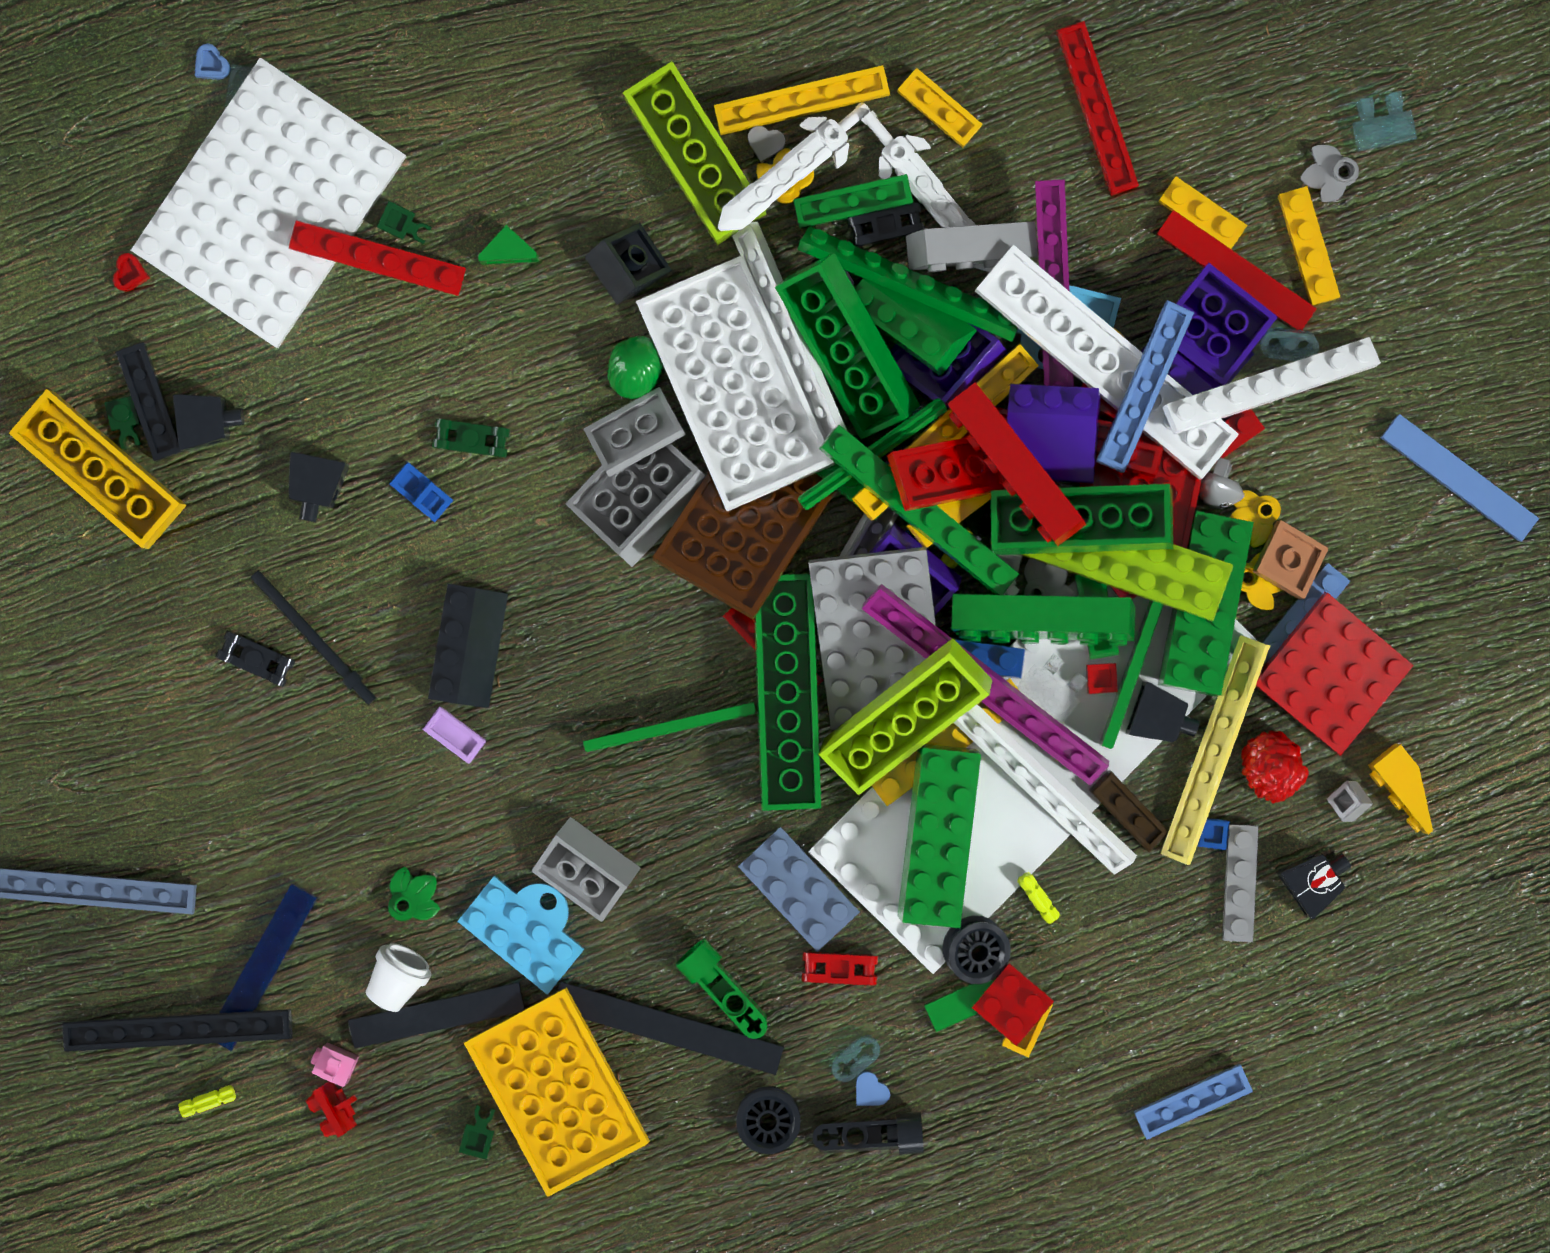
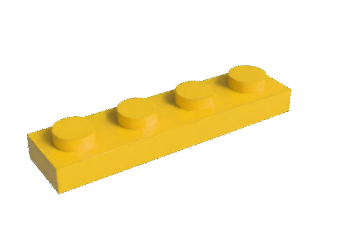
M1305 186L1279 194L1278 200L1309 303L1315 306L1340 298L1308 187Z

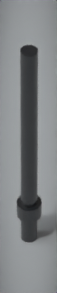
M259 570L255 572L251 579L344 679L342 682L350 691L353 689L368 706L375 701L376 696L362 682L363 678L356 670L352 671Z

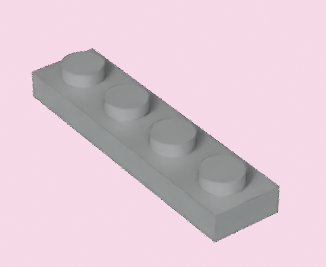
M1229 824L1226 849L1223 941L1253 942L1258 847L1257 825Z

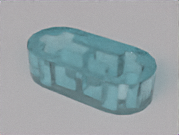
M869 1035L861 1036L833 1060L832 1073L834 1077L839 1081L849 1082L858 1076L879 1057L880 1046L878 1041ZM864 1042L867 1045L870 1043L874 1044L872 1048L873 1055L864 1054L859 1059L856 1055L862 1051L861 1043ZM852 1059L856 1061L850 1066L851 1073L849 1075L845 1072L841 1074L837 1072L840 1069L839 1062L842 1061L846 1064Z

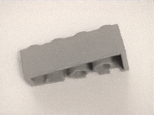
M1035 221L930 228L906 235L910 270L928 269L929 272L945 271L946 267L956 266V270L974 268V264H984V268H992L997 265L1013 245L1030 259L1038 257Z

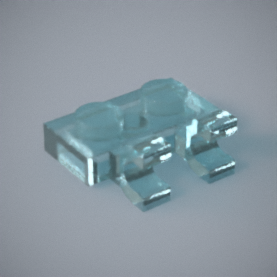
M1401 91L1389 93L1385 96L1389 115L1374 118L1373 97L1356 102L1360 121L1354 122L1352 125L1358 152L1417 139L1412 110L1403 112Z

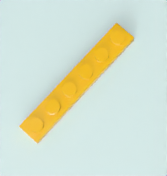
M882 65L714 105L720 135H725L756 126L772 124L890 96L884 66Z
M1011 678L1006 679L1007 682L1018 689ZM983 702L977 704L997 724L1004 720ZM952 723L926 744L966 748L973 741L957 725ZM917 751L871 785L886 806H889L913 788Z

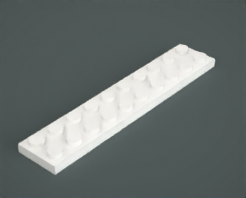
M1013 245L977 287L975 292L1089 388H1099L1101 398L1118 411L1143 353ZM1167 374L1142 432L1158 446L1163 447L1164 451L1201 480L1239 434L1222 419L1173 434L1163 407L1168 403L1193 395Z

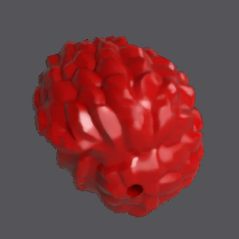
M1271 730L1268 733L1262 732L1259 736L1248 740L1241 752L1242 766L1244 767L1241 773L1246 776L1248 786L1255 789V794L1258 798H1265L1266 801L1270 800L1272 804L1285 801L1293 796L1295 791H1298L1305 784L1309 776L1308 768L1302 765L1300 746L1291 741L1282 731Z

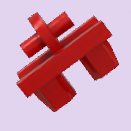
M328 1081L312 1091L313 1094L306 1100L310 1111L313 1113L321 1109L323 1110L327 1119L320 1123V1129L325 1137L336 1135L338 1138L357 1126L352 1117L356 1113L351 1104L358 1099L355 1094L347 1098L342 1088L338 1090L333 1082Z

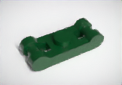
M436 419L435 428H437L436 439H433L432 448L500 458L507 457L508 449H505L506 438L510 436V429ZM449 430L457 431L456 442L447 441ZM487 435L495 436L493 447L486 446Z

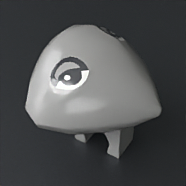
M1224 458L1218 459L1213 474L1208 472L1201 480L1198 497L1204 505L1211 509H1222L1231 506L1245 497L1239 483L1228 479L1232 464L1230 460Z

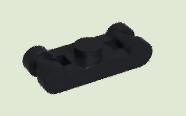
M920 203L847 218L848 228H851L853 238H851L852 244L857 247H863L873 243L905 237L906 235L926 229L925 223H921L919 213L922 212ZM908 216L910 225L902 227L900 217ZM871 223L873 233L865 235L863 225Z
M226 631L224 645L222 649H218L215 655L216 658L266 679L273 684L281 687L285 686L287 681L285 676L289 668H293L294 659L234 632ZM236 644L244 647L240 657L232 654ZM272 660L279 663L275 673L268 670Z

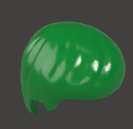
M633 336L614 347L608 363L607 378L611 388L621 397L638 399L654 390L658 383L664 365L653 340L647 336Z

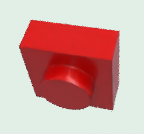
M1116 663L1086 665L1087 694L1118 692Z

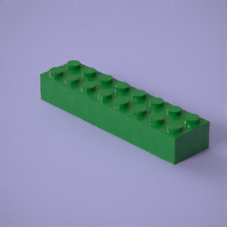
M788 574L780 577L754 618L762 811L821 809L813 592L810 574Z

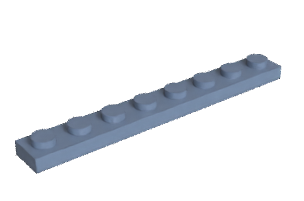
M0 868V898L194 914L197 884Z

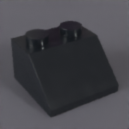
M641 223L603 239L585 256L617 305L636 296L672 271Z

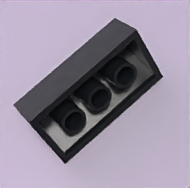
M447 583L428 699L489 708L508 594Z

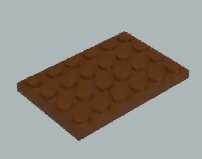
M708 472L654 554L653 561L747 617L754 619L836 490L810 509L805 510L799 503L798 498L823 480V478L815 473L726 511L712 476Z

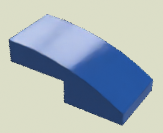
M408 461L389 482L393 488L434 522L453 502L451 497Z

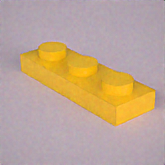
M918 68L910 74L897 90L900 95L962 148L965 147L983 125Z
M1175 176L1158 201L1169 210H1175L1230 249H1232L1248 226L1177 176Z

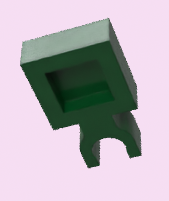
M388 201L377 225V228L404 240L406 233H409L413 236L414 240L422 244L426 240L417 236V230L423 227L430 231L432 227L424 223L416 224L412 222L415 213L391 201Z
M128 396L105 402L104 405L111 431L120 430L121 432L119 437L121 449H128L126 439L130 436L134 438L136 446H141V439L134 431V426L141 425L132 397Z
M476 1105L474 1113L476 1119L475 1126L466 1124L458 1153L487 1160L494 1131L488 1130L486 1127L493 1119L495 1110L491 1109L489 1117L482 1119L478 1114L481 1106Z

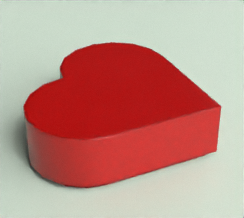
M124 253L118 257L116 261L118 270L113 275V284L117 289L128 292L150 279V276L135 255Z

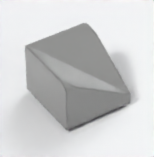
M1345 781L1327 798L1342 822L1355 821L1373 805L1356 781Z

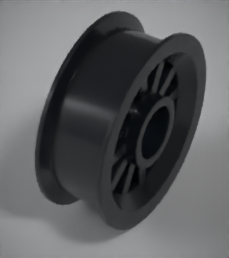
M974 915L962 918L960 928L950 927L943 940L942 952L946 964L957 977L967 983L983 984L997 978L1006 968L1010 959L1011 947L1008 937L995 922L987 917ZM981 945L980 951L972 954V950L976 946Z
M761 1087L751 1091L744 1097L738 1107L736 1118L738 1134L747 1147L761 1154H775L787 1149L795 1141L800 1130V1111L797 1103L790 1094L776 1087ZM764 1100H770L769 1107H766ZM759 1101L762 1107L761 1110L755 1105ZM774 1101H777L780 1104L774 1109ZM783 1107L787 1109V1111L779 1113ZM750 1109H752L758 1115L751 1114L748 1112ZM764 1114H773L777 1119L775 1125L772 1127L763 1126L760 1118ZM790 1116V1122L780 1120ZM747 1119L754 1120L755 1122L747 1124ZM780 1126L788 1127V1130L785 1132ZM758 1127V1129L752 1134L750 1129ZM775 1131H777L782 1137L777 1139ZM761 1132L764 1133L762 1140L757 1138ZM768 1134H771L773 1141H766Z

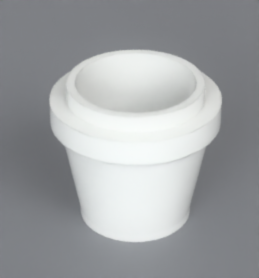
M399 944L383 945L375 956L377 961L366 989V995L381 1008L398 1012L420 986L427 984L431 977V971L425 959L415 951Z

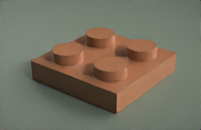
M1279 520L1275 522L1252 572L1295 598L1302 600L1306 598L1329 548L1284 521Z

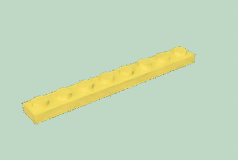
M1240 635L1224 678L1222 694L1217 697L1160 854L1187 865L1191 864L1270 645Z

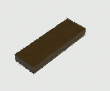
M1108 770L1089 789L1095 798L1146 851L1150 852L1168 834V830L1112 771Z

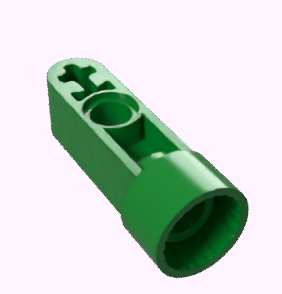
M703 938L675 964L676 968L691 984L697 982L745 1036L751 1039L762 1037L767 1031V1016L765 1012L721 965L719 961L722 956L706 938ZM721 974L722 978L711 987L709 983ZM732 995H738L743 999L742 1005L737 1008L730 1007L726 1001ZM748 1007H750L748 1015L754 1021L759 1018L760 1027L757 1028L754 1025L749 1027V1019L744 1014Z

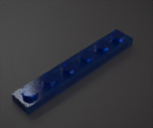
M294 883L291 884L220 1013L256 1010L319 897ZM237 1042L218 1044L232 1051Z

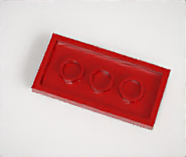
M966 438L893 451L887 455L905 511L988 495L993 490H1006L1001 484L1005 478L999 471L993 474L983 461L987 458V455L981 448L976 452Z

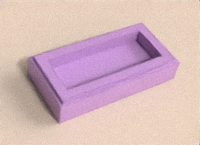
M439 706L422 729L468 764L472 762L487 741L441 706Z

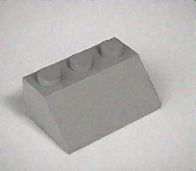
M570 817L555 835L532 869V872L602 922L641 868Z

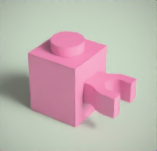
M326 1043L322 1049L318 1047L312 1057L311 1064L315 1065L312 1074L344 1087L350 1080L359 1056L333 1044Z

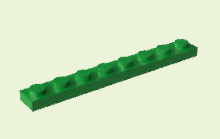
M809 226L800 240L797 249L820 260L835 253L843 269L1011 342L1015 337L1018 327L982 298L973 297L956 287L945 285L928 275H922L910 270L903 264L894 263L882 258L877 253L868 252L854 246L849 241L833 237L821 229Z
M837 425L819 447V450L995 595H1004L1019 575L1017 571L937 505L905 511L891 467L842 426Z

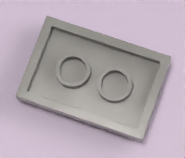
M660 387L584 428L594 451L609 477L686 435Z

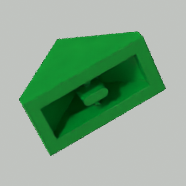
M507 225L478 255L481 265L539 262L537 252Z

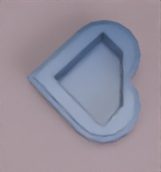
M203 44L198 48L195 64L196 78L220 80L230 74L229 62L220 56V52L215 46Z
M863 1071L858 1075L856 1079V1106H879L889 1100V1088L883 1082H878V1077L875 1073Z

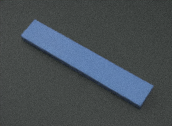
M1167 300L1096 462L1120 473L1125 472L1194 312Z
M1398 414L1380 437L1517 541L1522 542L1539 520L1537 516L1402 415Z

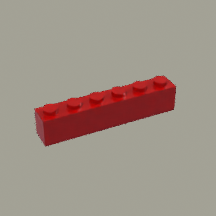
M976 382L947 403L952 411L948 415L958 429L964 426L969 432L966 439L976 452L981 448L987 455V458L983 461L993 474L999 471L1005 478L1001 484L1011 497L1017 494L1023 501L1019 507L1029 520L1035 517L1041 524L1037 530L1047 543L1053 540L1059 546L1086 525L1081 515Z

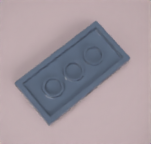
M781 826L738 865L742 872L817 952L860 913Z

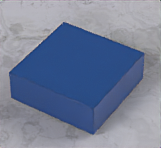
M1207 818L1197 847L1226 850L1230 821Z

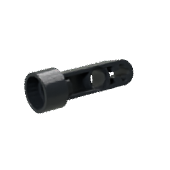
M921 1112L896 1114L897 1120L822 1124L814 1130L813 1142L815 1147L822 1153L899 1149V1155L924 1154ZM881 1127H887L888 1143H882ZM854 1129H858L864 1134L862 1142L856 1145L849 1143L847 1140L848 1133ZM837 1130H843L842 1140L844 1146H839V1139L830 1140L829 1146H824L822 1141H818V1138L823 1137V1132L828 1131L831 1137L839 1136Z

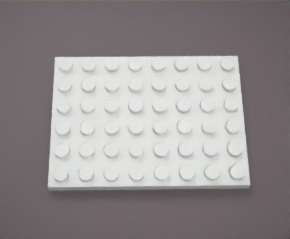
M259 58L131 251L274 347L279 348L336 263L288 249L295 221L354 236L405 160L406 155L262 58Z

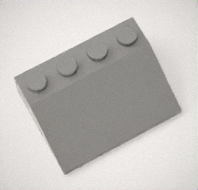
M670 443L610 477L601 465L565 504L621 558L633 567L677 521L706 476Z

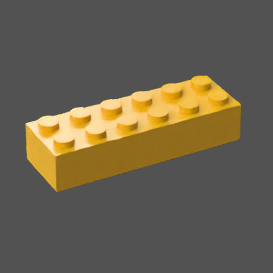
M46 389L9 432L14 439L141 548L150 549L187 506L54 391Z

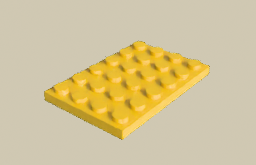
M567 987L464 1042L547 1197L649 1144L650 1140Z

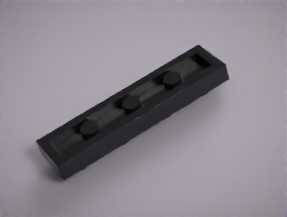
M141 342L116 351L153 460L158 462L183 453L184 451L179 450L177 431L146 343Z

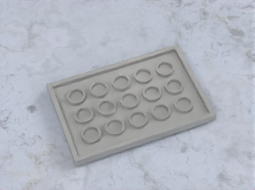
M926 547L809 560L831 730H836L926 659L862 610L864 602L882 584L936 626Z

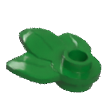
M406 867L399 869L392 877L389 885L392 897L388 903V911L391 917L397 921H408L411 918L424 921L435 916L440 910L439 905L431 900L436 890V877L433 875H422L413 879ZM404 901L408 904V909L400 911L397 908V904Z

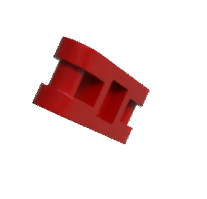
M803 952L802 961H805V972H802V982L877 985V976L874 975L875 965L878 964V955ZM817 962L825 963V973L816 972ZM855 964H863V975H854Z

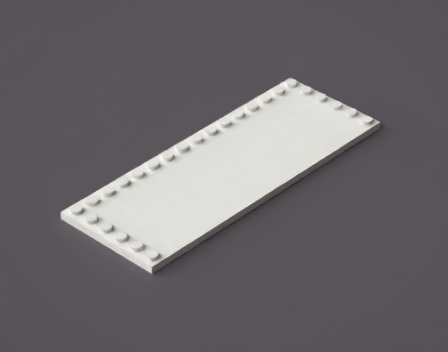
M1074 580L1069 585V587L1075 591L1074 596L1078 597L1076 582ZM1107 585L1108 596L1118 597L1112 588ZM1140 596L1132 600L1136 606L1134 641H1127V646H1118L1119 655L1090 660L1087 645H1081L1078 640H1068L1066 645L1051 644V640L1039 639V644L1021 643V639H1016L1010 646L1026 650L1022 679L1011 678L1019 691L1108 759L1109 767L1091 785H1088L1006 720H1002L998 724L1091 813L1101 803L1089 789L1108 770L1112 771L1123 782L1162 742V740L1125 734L1142 682L1152 683L1187 702L1186 716L1207 696L1158 685L1172 607L1164 605L1114 747L1109 749L1099 745L1117 692L1087 694L1086 665L1116 663L1117 684L1119 688L1150 601ZM1236 619L1226 672L1240 635L1256 640ZM973 742L966 748L979 751L981 753L962 918L974 915L989 918L1020 886L1017 881L1018 878L1026 872L1032 874L1071 833ZM871 787L809 850V853L934 974L945 963L942 946L944 937L950 927L902 923L897 916L913 788L889 806H886L873 787Z

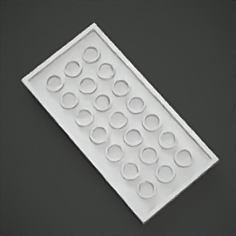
M743 255L636 301L726 511L835 465L833 460L819 450V447L824 442V438Z

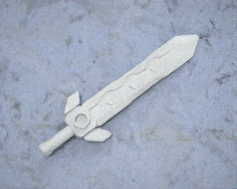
M859 103L856 109L839 123L832 119L826 120L827 117H808L800 124V127L810 132H815L811 133L788 152L781 161L758 180L748 185L724 205L718 229L720 231L743 229L794 184L805 178L828 159L832 153H834L833 160L836 169L840 168L847 161L849 149L846 131L870 112L868 106L865 103Z
M873 110L861 119L885 146L881 153L882 157L879 158V177L881 179L890 178L892 169H895L897 176L907 174L911 193L919 203L923 204L941 228L976 225L945 190L943 184L917 153H914V150L922 151L931 148L924 138L906 135L905 137L898 136L894 139L877 119V115ZM974 264V268L991 272L994 268H984V264Z

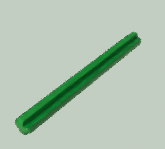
M940 398L935 399L873 443L868 449L879 458L883 457L947 411L945 403ZM840 467L800 495L798 501L805 510H808L853 477Z

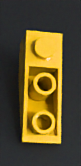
M1394 743L1368 764L1372 770L1369 775L1379 787L1384 785L1390 792L1388 796L1390 802L1398 810L1403 808L1409 817L1406 821L1416 833L1421 831L1429 835L1433 832L1420 768L1401 744Z

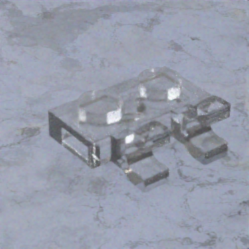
M1053 654L1042 669L1034 664L1016 687L1063 724L1081 702L1074 695L1088 680L1076 671L1066 686L1063 687L1052 676L1065 661L1056 654Z

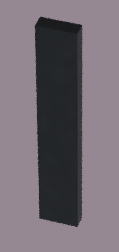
M520 982L402 1007L398 1012L384 1011L349 1019L348 1023L354 1049L519 1013L525 1010Z

